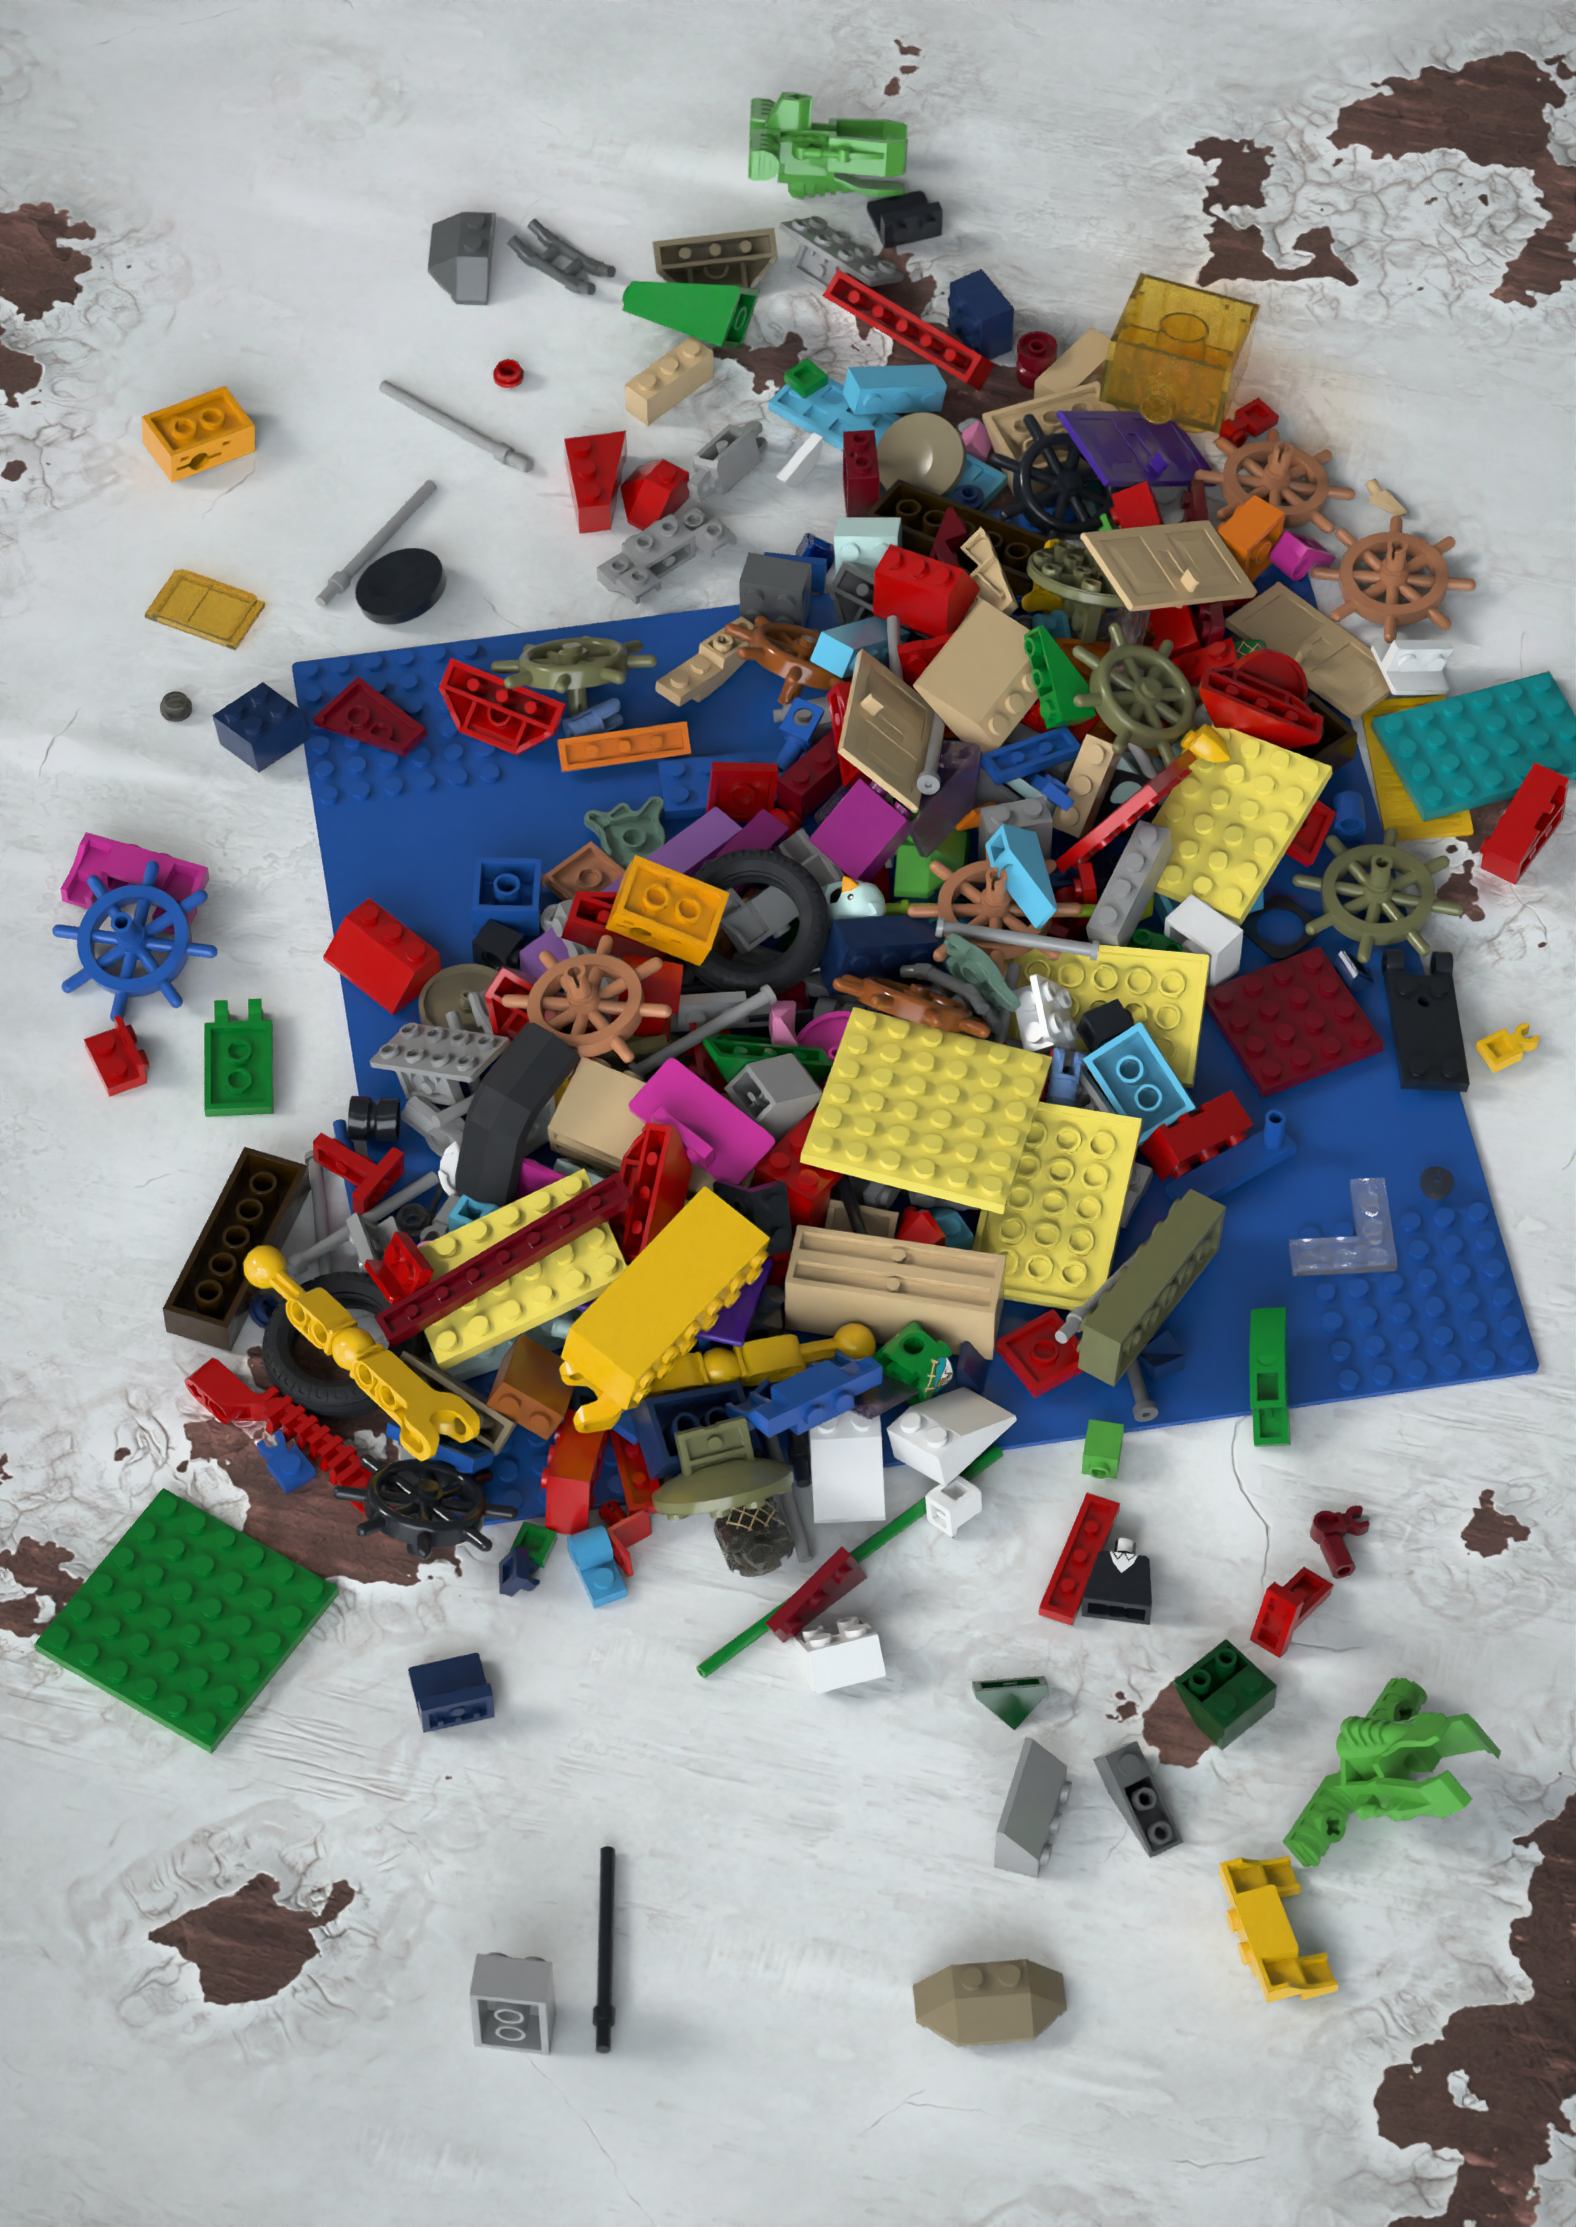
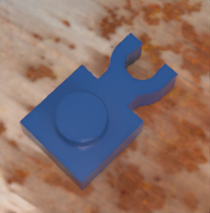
M280 1430L274 1433V1440L278 1444L277 1446L268 1447L263 1440L257 1443L258 1452L263 1458L269 1460L266 1462L268 1472L285 1494L316 1478L314 1467L297 1445L288 1450L285 1437Z

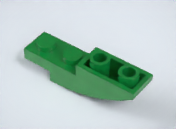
M1287 1307L1251 1309L1250 1408L1253 1414L1254 1446L1291 1445Z

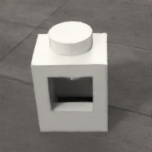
M960 1475L946 1487L940 1484L925 1494L927 1521L951 1537L957 1534L958 1527L982 1511L981 1489L975 1483L967 1481Z

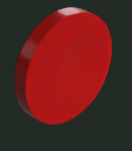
M1274 649L1255 650L1241 657L1231 667L1291 692L1302 701L1308 697V684L1302 667L1292 657Z

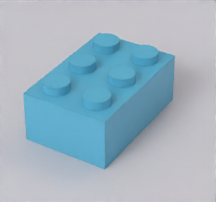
M1142 1022L1137 1023L1083 1058L1117 1114L1142 1118L1143 1125L1138 1143L1140 1147L1157 1127L1166 1124L1168 1127L1179 1121L1177 1119L1179 1116L1185 1113L1191 1114L1198 1110V1107Z

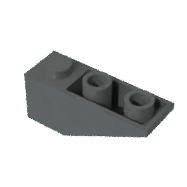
M1137 1741L1121 1745L1093 1759L1109 1795L1149 1858L1183 1843Z

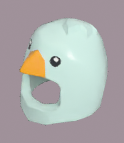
M844 876L843 881L832 882L821 887L829 907L830 929L834 920L886 915L884 895L875 884L853 880ZM836 889H841L842 893L838 901L830 903L832 892Z

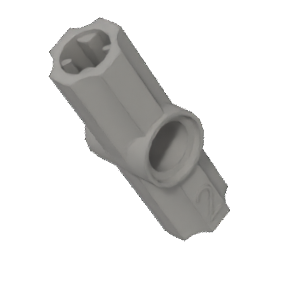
M414 1095L406 1102V1106L401 1112V1119L424 1136L428 1146L440 1157H443L444 1151L455 1141H458L461 1145L465 1121L459 1117L439 1128L436 1127L432 1121V1116L441 1110L422 1095L419 1097Z

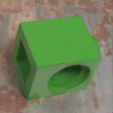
M1089 1419L1083 1452L1082 1474L1091 1475L1098 1479H1117L1123 1444L1124 1424Z

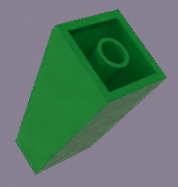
M631 281L630 286H627L623 293L622 302L624 305L622 311L720 347L741 349L760 290L736 285Z

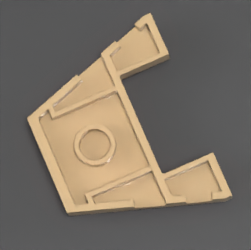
M980 527L960 547L978 565L969 576L981 588L960 625L981 600H985L1008 616L1018 608L991 539Z

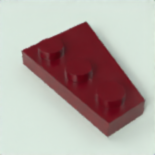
M360 677L355 678L312 718L314 725L404 757L428 736L426 728Z
M841 1546L765 1624L784 1643L789 1638L799 1634L803 1627L859 1585L867 1576L852 1555Z

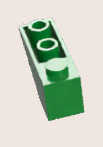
M1043 625L1038 626L1024 634V649L1027 656H1029L1033 672L1032 681L1037 688L1040 700V713L1045 720L1047 730L1063 726L1081 725L1096 716L1094 707H1077L1073 702L1076 695L1090 693L1088 683Z

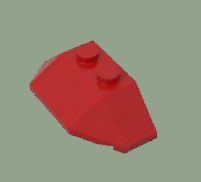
M452 658L439 686L440 693L444 697L448 710L460 733L517 756L554 736L567 707L562 702L522 686L508 689L504 685V679Z
M1204 667L1202 670L1198 692L1214 727L1234 729L1284 749L1315 744L1321 739L1324 717L1318 713H1313L1307 704L1291 692L1235 668Z
M501 967L484 993L494 1035L508 1037L511 1043L526 1023H530L527 1009L505 1007L502 1004V998L506 994L529 995L538 978L513 968ZM559 991L553 996L567 998V996ZM545 1010L544 1020L547 1022L564 1011ZM574 1022L562 1028L559 1032L570 1034ZM595 1026L587 1027L585 1034L593 1033L598 1030L595 1028Z
M646 1123L642 1128V1133L633 1141L622 1158L619 1175L636 1203L610 1218L609 1224L626 1262L631 1263L684 1208L692 1167L677 1127Z

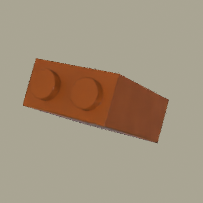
M520 1333L502 1359L486 1405L543 1439L548 1440L565 1417L575 1386L566 1385L561 1378L559 1368L565 1360Z

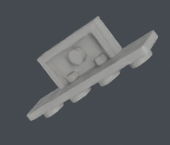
M745 991L680 995L679 1013H672L670 1032L689 1031V1023L696 1022L697 1028L703 1026L747 1000ZM767 1003L725 1029L769 1026V1021L749 1023L748 1016L769 1014L770 1005Z

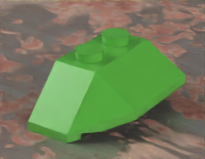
M918 810L916 813L910 811L912 815L908 819L916 825V828L897 849L894 896L927 899L934 894L935 889L942 887L945 883L930 871L929 866L931 862L939 861L953 872L964 867L967 832L964 830L957 831L954 824L935 813H926L922 810Z

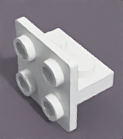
M1393 640L1392 643L1373 644L1371 651L1392 694L1446 695L1449 692L1450 687L1442 670L1454 650L1450 640Z
M1034 974L1030 976L1031 985L1012 991L1021 1002V1006L1016 1010L1023 1050L1039 1054L1048 1052L1051 1049L1054 1050L1055 1047H1062L1072 1051L1078 1050L1076 1039H1078L1079 1034L1076 1030L1077 1026L1071 1018L1069 1007L1072 1006V1000L1066 988L1039 974Z

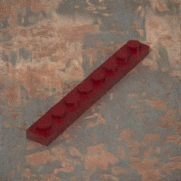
M1191 479L1188 491L1183 490L1180 509H1184L1183 522L1209 520L1203 480ZM1222 602L1198 604L1196 619L1201 621L1199 639H1203L1204 647L1222 641L1225 632Z
M615 1172L374 1317L388 1342L394 1348L634 1205L636 1202L618 1172Z

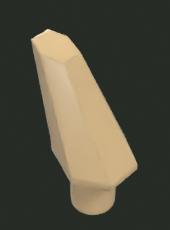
M1376 478L1365 484L1372 496L1368 499L1370 503L1397 516L1409 513L1387 489L1382 490Z

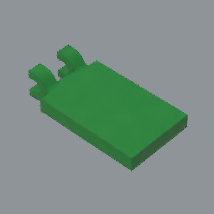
M261 998L248 999V1021L230 1022L228 1000H214V1022L204 1023V1110L206 1117L274 1114L272 1020H263Z

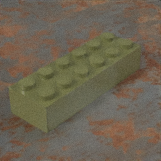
M1191 1188L1182 1199L1177 1198L1173 1202L1167 1219L1164 1222L1160 1220L1156 1224L1147 1244L1142 1243L1138 1247L1129 1267L1125 1265L1120 1270L1114 1287L1111 1290L1107 1288L1101 1295L1096 1310L1093 1313L1089 1311L1083 1318L1080 1325V1330L1083 1331V1334L1077 1346V1352L1080 1353L1079 1369L1113 1387L1118 1383L1219 1251L1226 1206Z

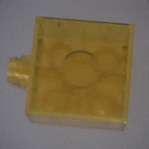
M1140 272L1109 342L1098 401L1115 405L1118 411H1138L1147 421L1154 424H1163L1170 420L1175 422L1180 429L1189 433L1199 434L1210 431L1219 434L1248 365L1260 305Z

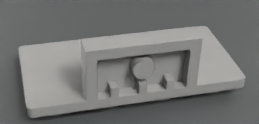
M820 217L796 218L792 221L781 222L779 229L801 242L790 270L824 292L837 270L850 277L854 276L870 287L903 281L904 274L897 271L893 263L880 260L873 255L871 249L855 244L850 240L848 234L833 230L827 226V221Z
M408 1023L402 1026L399 1032L387 1044L383 1045L369 1062L372 1068L395 1071L407 1099H411L414 1095L416 1097L422 1095L432 1103L452 1106L465 1099L459 1081L473 1082L509 1046L510 1041L508 1037Z

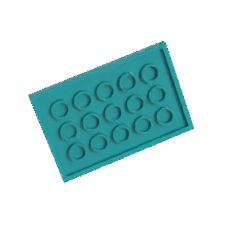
M1550 671L1372 719L1371 728L1423 822L1514 797L1535 762L1570 778V781L1576 780V716Z

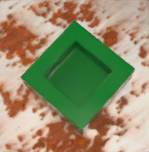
M807 358L784 373V382L805 399L828 384V375Z
M524 1521L510 1548V1552L516 1546L529 1549V1560L540 1564V1567L544 1568L557 1541V1532Z

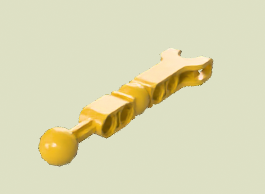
M262 1245L248 1252L243 1266L244 1275L250 1284L260 1289L274 1288L287 1300L286 1313L292 1325L316 1347L324 1349L325 1354H332L338 1366L349 1371V1376L355 1379L357 1385L401 1427L399 1435L400 1444L416 1459L424 1461L436 1456L439 1434L448 1435L459 1443H465L479 1435L480 1419L470 1405L460 1396L433 1390L393 1352L384 1349L381 1343L375 1344L370 1333L359 1328L358 1322L353 1320L351 1314L326 1290L317 1287L306 1292L287 1274V1259L281 1250L271 1245Z
M848 1323L839 1328L831 1339L799 1344L796 1335L788 1334L745 1342L743 1347L733 1346L732 1351L727 1348L715 1347L706 1351L703 1355H701L700 1351L688 1353L685 1356L679 1354L673 1360L675 1365L670 1373L663 1380L657 1377L650 1385L653 1388L646 1398L741 1382L742 1387L760 1385L765 1379H768L770 1383L779 1382L806 1370V1364L835 1359V1352L838 1350L854 1359H863L867 1356L872 1358L876 1350L875 1337L871 1330L861 1323ZM565 1361L559 1368L563 1382L568 1386H586L593 1390L598 1398L597 1401L583 1405L576 1411L573 1419L575 1429L579 1433L611 1429L617 1424L621 1414L626 1410ZM635 1401L627 1410L637 1408L639 1404Z

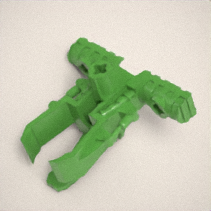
M782 92L776 103L770 99L762 98L751 100L749 179L753 181H767L778 173L777 183H787L789 194L796 199H804V196L810 195V198H814L815 194H820L821 197L831 192V195H836V191H842V194L859 192L872 197L904 195L903 183L860 180L849 174L889 177L906 173L908 139L907 125L905 123L888 119L829 118V124L811 122L813 96L803 93Z
M1391 1678L1365 1717L1349 1716L1341 1723L1340 1729L1342 1732L1336 1740V1749L1340 1757L1341 1769L1338 1773L1327 1775L1323 1779L1321 1785L1283 1839V1843L1303 1867H1310L1311 1865L1315 1867L1318 1866L1321 1857L1328 1851L1330 1843L1339 1842L1344 1837L1346 1822L1349 1819V1814L1353 1813V1811L1362 1821L1370 1817L1378 1818L1381 1816H1388L1393 1821L1411 1820L1418 1815L1445 1818L1464 1809L1473 1800L1449 1770L1438 1776L1427 1778L1422 1782L1412 1781L1409 1777L1411 1773L1433 1772L1442 1757L1481 1750L1494 1754L1499 1760L1500 1749L1468 1713L1446 1717L1443 1713H1419L1421 1705L1425 1704L1428 1699L1424 1689L1414 1681H1408L1407 1678Z

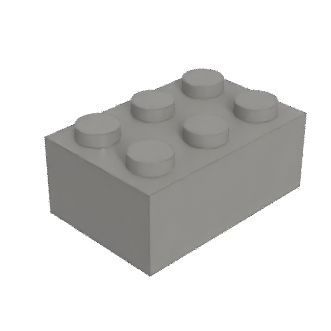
M491 1952L487 1955L477 1954L469 1994L474 2046L550 2055L556 2019L553 1963L539 1957L520 1959L508 1957L498 1952Z

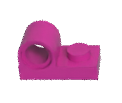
M1287 530L1270 554V562L1293 581L1302 579L1312 566L1315 567L1317 564L1330 567L1336 558L1315 539Z

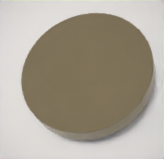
M913 413L900 418L886 430L878 444L877 457L880 481L887 490L900 479L946 497L958 485L965 471L967 454L962 436L951 423L935 414Z
M459 964L445 968L433 975L426 982L419 996L421 1024L449 1028L446 1014L450 1011H458L464 1030L485 1034L483 1026L477 1027L468 995L472 992L487 990L498 971L479 964Z

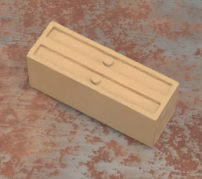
M582 1057L547 1127L551 1150L603 1173L612 1175L618 1172L619 1174L624 1154L633 1141L642 1133V1128L645 1125L643 1121L630 1112L629 1102L646 1083L642 1081L643 1079L639 1075L631 1071L625 1070L621 1073L612 1069L608 1062L600 1058L593 1057L590 1060ZM697 1164L695 1166L691 1165L692 1172L684 1207L704 1186L713 1192V1182L717 1181ZM754 1170L740 1186L749 1189L753 1188Z
M797 1225L785 1279V1329L834 1336V1333L839 1328L848 1323H861L871 1330L875 1337V1343L886 1344L900 1330L913 1321L918 1323L925 1333L935 1341L942 1340L952 1351V1354L960 1355L961 1344L964 1341H969L984 1359L993 1360L1004 1303L1006 1256Z

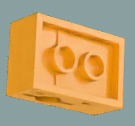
M222 386L142 416V443L170 482L173 483L255 452V425L227 387Z
M635 855L624 872L605 929L700 966L712 948L730 893Z

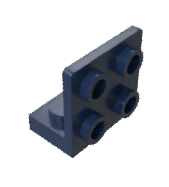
M478 1653L417 1665L408 1669L423 1733L495 1717L492 1689L490 1683H486Z

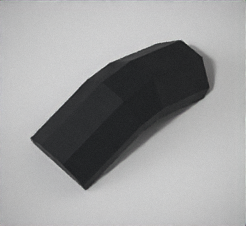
M534 1022L526 1023L489 1070L480 1082L467 1111L455 1173L456 1190L476 1202L507 1205L515 1201L526 1141L539 1113L581 1060L579 1055L560 1038Z

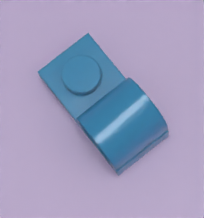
M599 1525L568 1536V1553L593 1608L627 1597V1588L613 1560V1549L604 1526Z

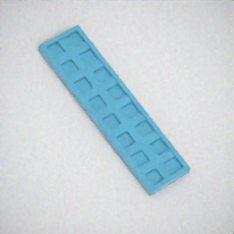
M829 377L827 385L805 399L786 384L769 401V410L811 434L816 433L820 435L825 442L842 451L843 431L875 430L876 447L878 448V444L886 430L894 422L902 418L895 413L854 414L843 395L844 385ZM967 454L964 474L955 489L945 498L953 500V493L960 486H977L984 493V503L979 511H982L1007 485L1008 476Z

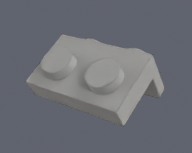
M357 1212L346 1219L350 1230L348 1235L349 1241L357 1250L360 1258L357 1260L358 1266L363 1273H368L364 1268L365 1261L367 1259L384 1260L385 1249L390 1244L394 1231L401 1232L399 1223L396 1218L390 1216L375 1226Z

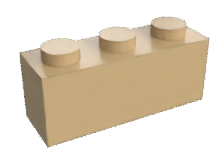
M1091 327L1035 380L1034 399L1099 381L1101 385L1109 375H1114L1121 365V344Z
M693 336L687 338L625 384L626 410L647 426L653 423L714 377L713 351Z
M1086 734L1065 785L1070 789L1067 795L1075 802L1067 812L1058 806L1056 807L1052 817L1053 828L1080 839L1092 829L1122 753L1115 754L1113 752L1112 743Z

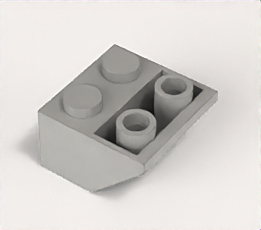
M793 1053L748 1063L724 1088L739 1110L758 1125L765 1128L774 1137L777 1144L820 1101L823 1093Z

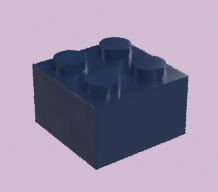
M980 269L950 282V296L948 297L949 318L947 319L950 332L953 335H957L966 347L988 360L1012 351L1014 307L986 273Z
M264 682L212 715L220 745L258 773L309 740L302 710Z

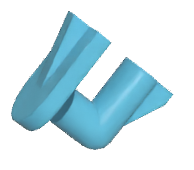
M1056 609L1050 615L1038 613L1032 617L1033 629L1043 625L1047 631L1049 630L1048 633H1050L1053 639L1055 637L1072 639L1065 611Z

